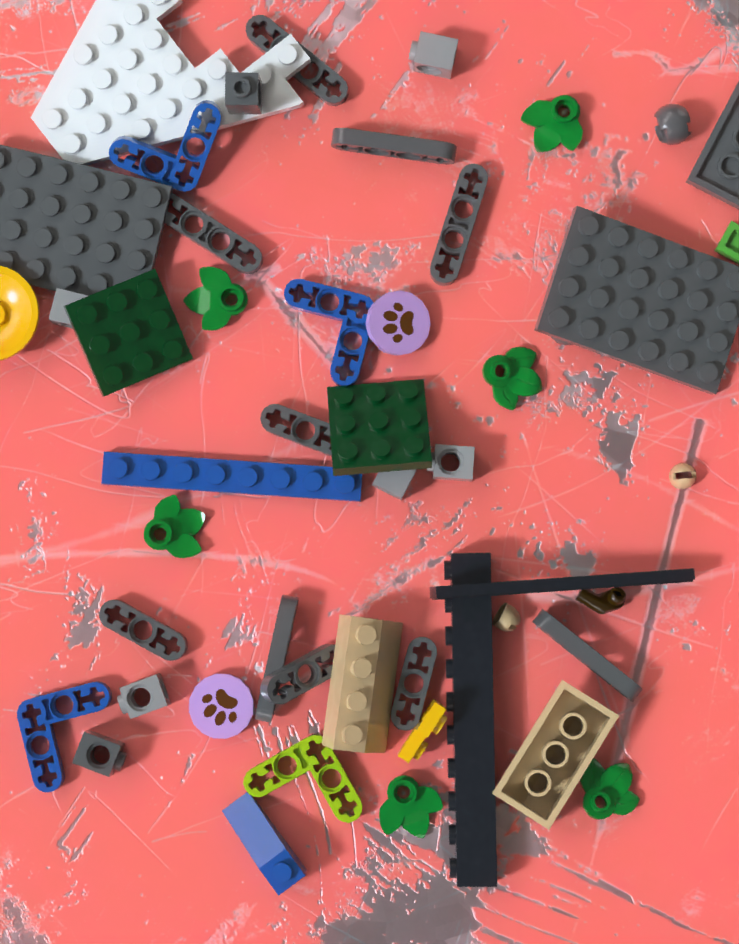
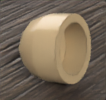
M687 463L675 465L669 472L670 483L677 489L691 487L696 481L695 469ZM691 472V478L676 479L675 473Z
M504 603L497 611L492 625L506 632L516 629V625L520 624L521 617L513 606Z

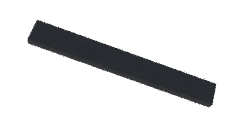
M694 568L435 586L429 588L430 599L443 600L693 582L695 580Z

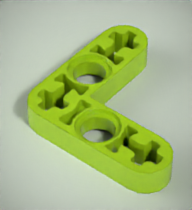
M320 734L310 735L251 768L244 777L243 785L248 794L254 797H262L310 770L338 820L350 823L358 819L362 813L361 798L333 749L325 747L321 750L325 760L331 756L334 762L325 764L319 771H316L314 765H318L320 762L315 754L309 756L307 751L310 749V741L314 740L316 744L322 743L323 736ZM284 756L294 758L297 764L295 772L289 775L281 773L278 769L279 759ZM271 763L273 772L280 781L274 783V778L272 777L265 781V789L260 790L258 786L252 788L250 785L253 781L252 774L257 773L258 776H263L269 773V769L265 766ZM335 769L341 774V782L338 786L328 787L323 783L322 775L326 770ZM345 785L350 790L344 792L347 801H355L357 804L353 808L354 814L350 816L347 812L341 813L339 811L342 807V801L339 796L334 800L330 796V794L339 792Z

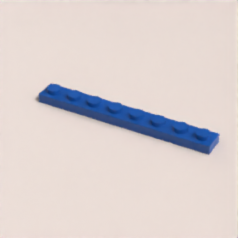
M104 452L101 484L361 502L362 474L333 476V467Z

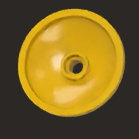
M0 266V361H3L21 352L32 340L39 322V304L34 290L20 274L7 267Z

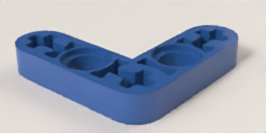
M209 100L201 101L196 105L177 155L132 137L121 136L116 138L109 148L110 160L120 168L158 183L172 186L176 190L190 191L195 188L199 181L221 123V108L218 104ZM206 108L213 110L212 116L216 118L215 121L210 120L205 130V132L212 133L210 137L202 131L192 130V126L199 129L202 116L198 112H205ZM195 137L201 139L205 144L204 152L197 155L192 154L187 149L188 140ZM123 144L129 146L128 151L137 156L139 149L145 151L140 159L139 166L134 165L137 158L127 155L125 159L119 158L120 152L115 150L116 147L121 148ZM155 155L162 159L164 166L161 171L152 172L146 167L145 162L149 156ZM181 156L192 162H200L199 166L195 163L192 164L189 175L194 179H187L186 183L180 182V175L176 174L177 171L182 172L187 162V160H181Z
M294 279L290 281L284 289V297L286 303L291 308L342 321L330 368V375L332 381L338 386L354 385L359 378L369 340L366 328L367 314H363L362 318H357L354 310L347 309V315H341L344 308V297L351 298L348 302L350 306L358 307L360 302L366 303L367 310L374 302L368 296L308 280ZM298 286H301L305 294L313 296V290H319L315 299L316 307H310L311 299L301 298L299 302H294V296L290 292L297 291ZM326 294H334L339 299V305L333 311H327L321 307V299ZM352 332L359 334L362 338V344L356 350L346 348L343 343L345 336ZM340 352L348 356H359L357 362L351 359L349 367L350 371L354 372L353 377L347 376L346 381L340 380V374L336 372L337 368H343L345 357H339Z
M91 682L27 699L19 705L17 719L35 787L40 791L52 792L60 788L65 779V772L52 723L105 709L112 699V692L105 683ZM93 687H96L98 692H104L105 698L100 699L99 706H96L95 701L83 703L85 710L80 711V699L76 691H81V697L91 695ZM62 695L69 696L73 701V709L69 714H62L56 708V701ZM33 704L34 709L40 708L41 715L36 717L38 726L45 724L46 730H38L29 735L28 728H34L35 726L32 718H26L25 712L29 711V705ZM44 736L48 739L50 747L47 753L38 754L33 750L32 742L35 737ZM53 756L54 762L47 763L50 773L56 772L57 778L52 781L53 786H49L47 781L42 782L41 776L46 772L44 764L37 766L36 760H44Z

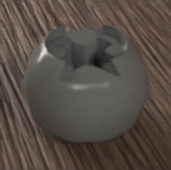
M666 104L654 114L658 126H655V131L662 143L669 145L679 144L685 141L691 134L688 131L687 125L691 121L685 107L678 104Z

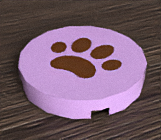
M401 290L385 293L376 299L368 309L366 318L367 333L371 341L382 352L395 356L409 354L420 348L429 335L431 325L429 311L423 301L413 293Z
M214 674L204 678L194 687L189 698V713L193 724L201 733L212 738L227 739L238 735L249 725L254 714V699L250 688L242 679L231 674Z

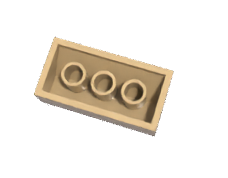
M339 615L322 738L323 746L333 750L359 753L386 752L403 623Z
M562 680L492 794L549 830L619 715Z

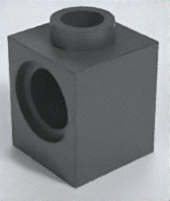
M225 72V107L229 114H262V80L259 73Z
M92 730L84 731L72 763L110 777L114 774L115 770L120 772L127 757V753L123 752L125 743ZM98 745L105 746L109 750L110 758L107 763H100L96 760L94 751Z

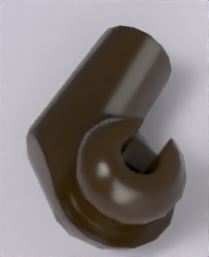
M614 587L600 594H596L590 589H583L579 591L575 600L598 614H606L618 610L624 605L626 593L619 587Z

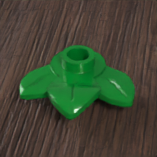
M560 95L551 102L538 100L526 108L521 116L523 123L536 128L533 141L537 152L551 151L560 143L568 150L574 151L582 140L583 129L578 122L580 106L571 96ZM565 107L569 110L570 114L567 117H562L558 114V109Z
M202 267L199 269V274L203 286L190 292L183 301L190 310L203 315V330H219L227 325L231 316L238 315L245 310L248 304V296L243 287L231 283L225 271L215 267ZM229 295H236L238 297L235 305L231 306L226 303Z
M515 347L507 351L504 356H491L485 361L482 368L483 378L487 384L492 386L493 397L503 408L514 410L517 406L518 396H533L542 391L541 379L531 369L537 358V353L533 350ZM497 365H500L504 370L501 377L495 373Z
M168 496L156 505L154 519L148 522L144 529L145 542L155 550L166 549L177 558L195 556L202 549L193 536L202 528L206 515L196 509H180V502L177 496ZM159 528H163L166 531V537L163 540L155 538V531Z
M595 758L592 759L580 779V784L585 791L582 801L583 808L588 816L593 819L602 820L612 814H629L636 808L640 798L635 793L629 791L632 783V771L629 764L618 763L605 770ZM596 797L604 799V808L596 806Z
M401 775L395 777L389 783L387 789L388 799L380 807L379 819L382 830L386 835L393 833L402 825L410 834L418 838H424L429 827V813L442 810L443 804L439 794L434 789L419 786L412 777ZM401 786H407L410 789V794L405 798L397 794V790Z

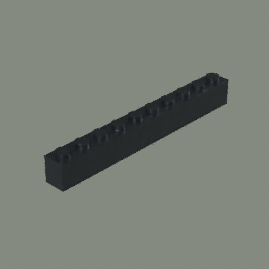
M451 553L450 560H444V580H450V585L491 583V553ZM491 596L444 599L445 613H451V626H445V645L452 646V659H446V679H452V692H446L447 712H453V725H447V745H453L454 758H447L448 778H454V791H448V811H455V824L449 825V845H455V858H449L450 878H456L457 887H497L495 795L492 794L495 789Z

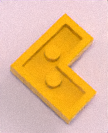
M434 699L420 718L419 723L414 727L397 753L400 758L409 763L413 757L417 760L421 757L428 746L424 739L428 738L431 732L437 735L448 719L444 715L446 711L445 706Z

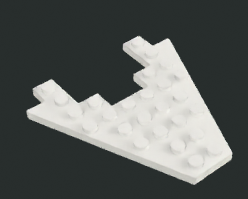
M96 0L30 118L63 160L88 166L110 160L109 148L113 141L121 136L132 137L155 147L183 140L193 110L201 101H213L221 108L222 119L218 130L301 108L304 102L287 80L307 66L311 59L295 38L289 34L241 72L259 73L262 80V114H229L225 107V72L239 71L221 48L195 68L159 23V21L183 3L182 0ZM206 108L205 112L199 111L198 114L202 116V122L199 129L192 126V130L209 133L205 132L208 122L216 120L212 116L213 110ZM123 144L121 148L116 147L115 149L120 152L119 157L132 154L128 151L129 146Z

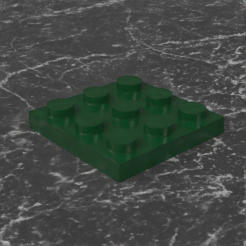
M155 269L63 306L102 397L193 359Z
M424 379L327 387L333 476L432 468Z

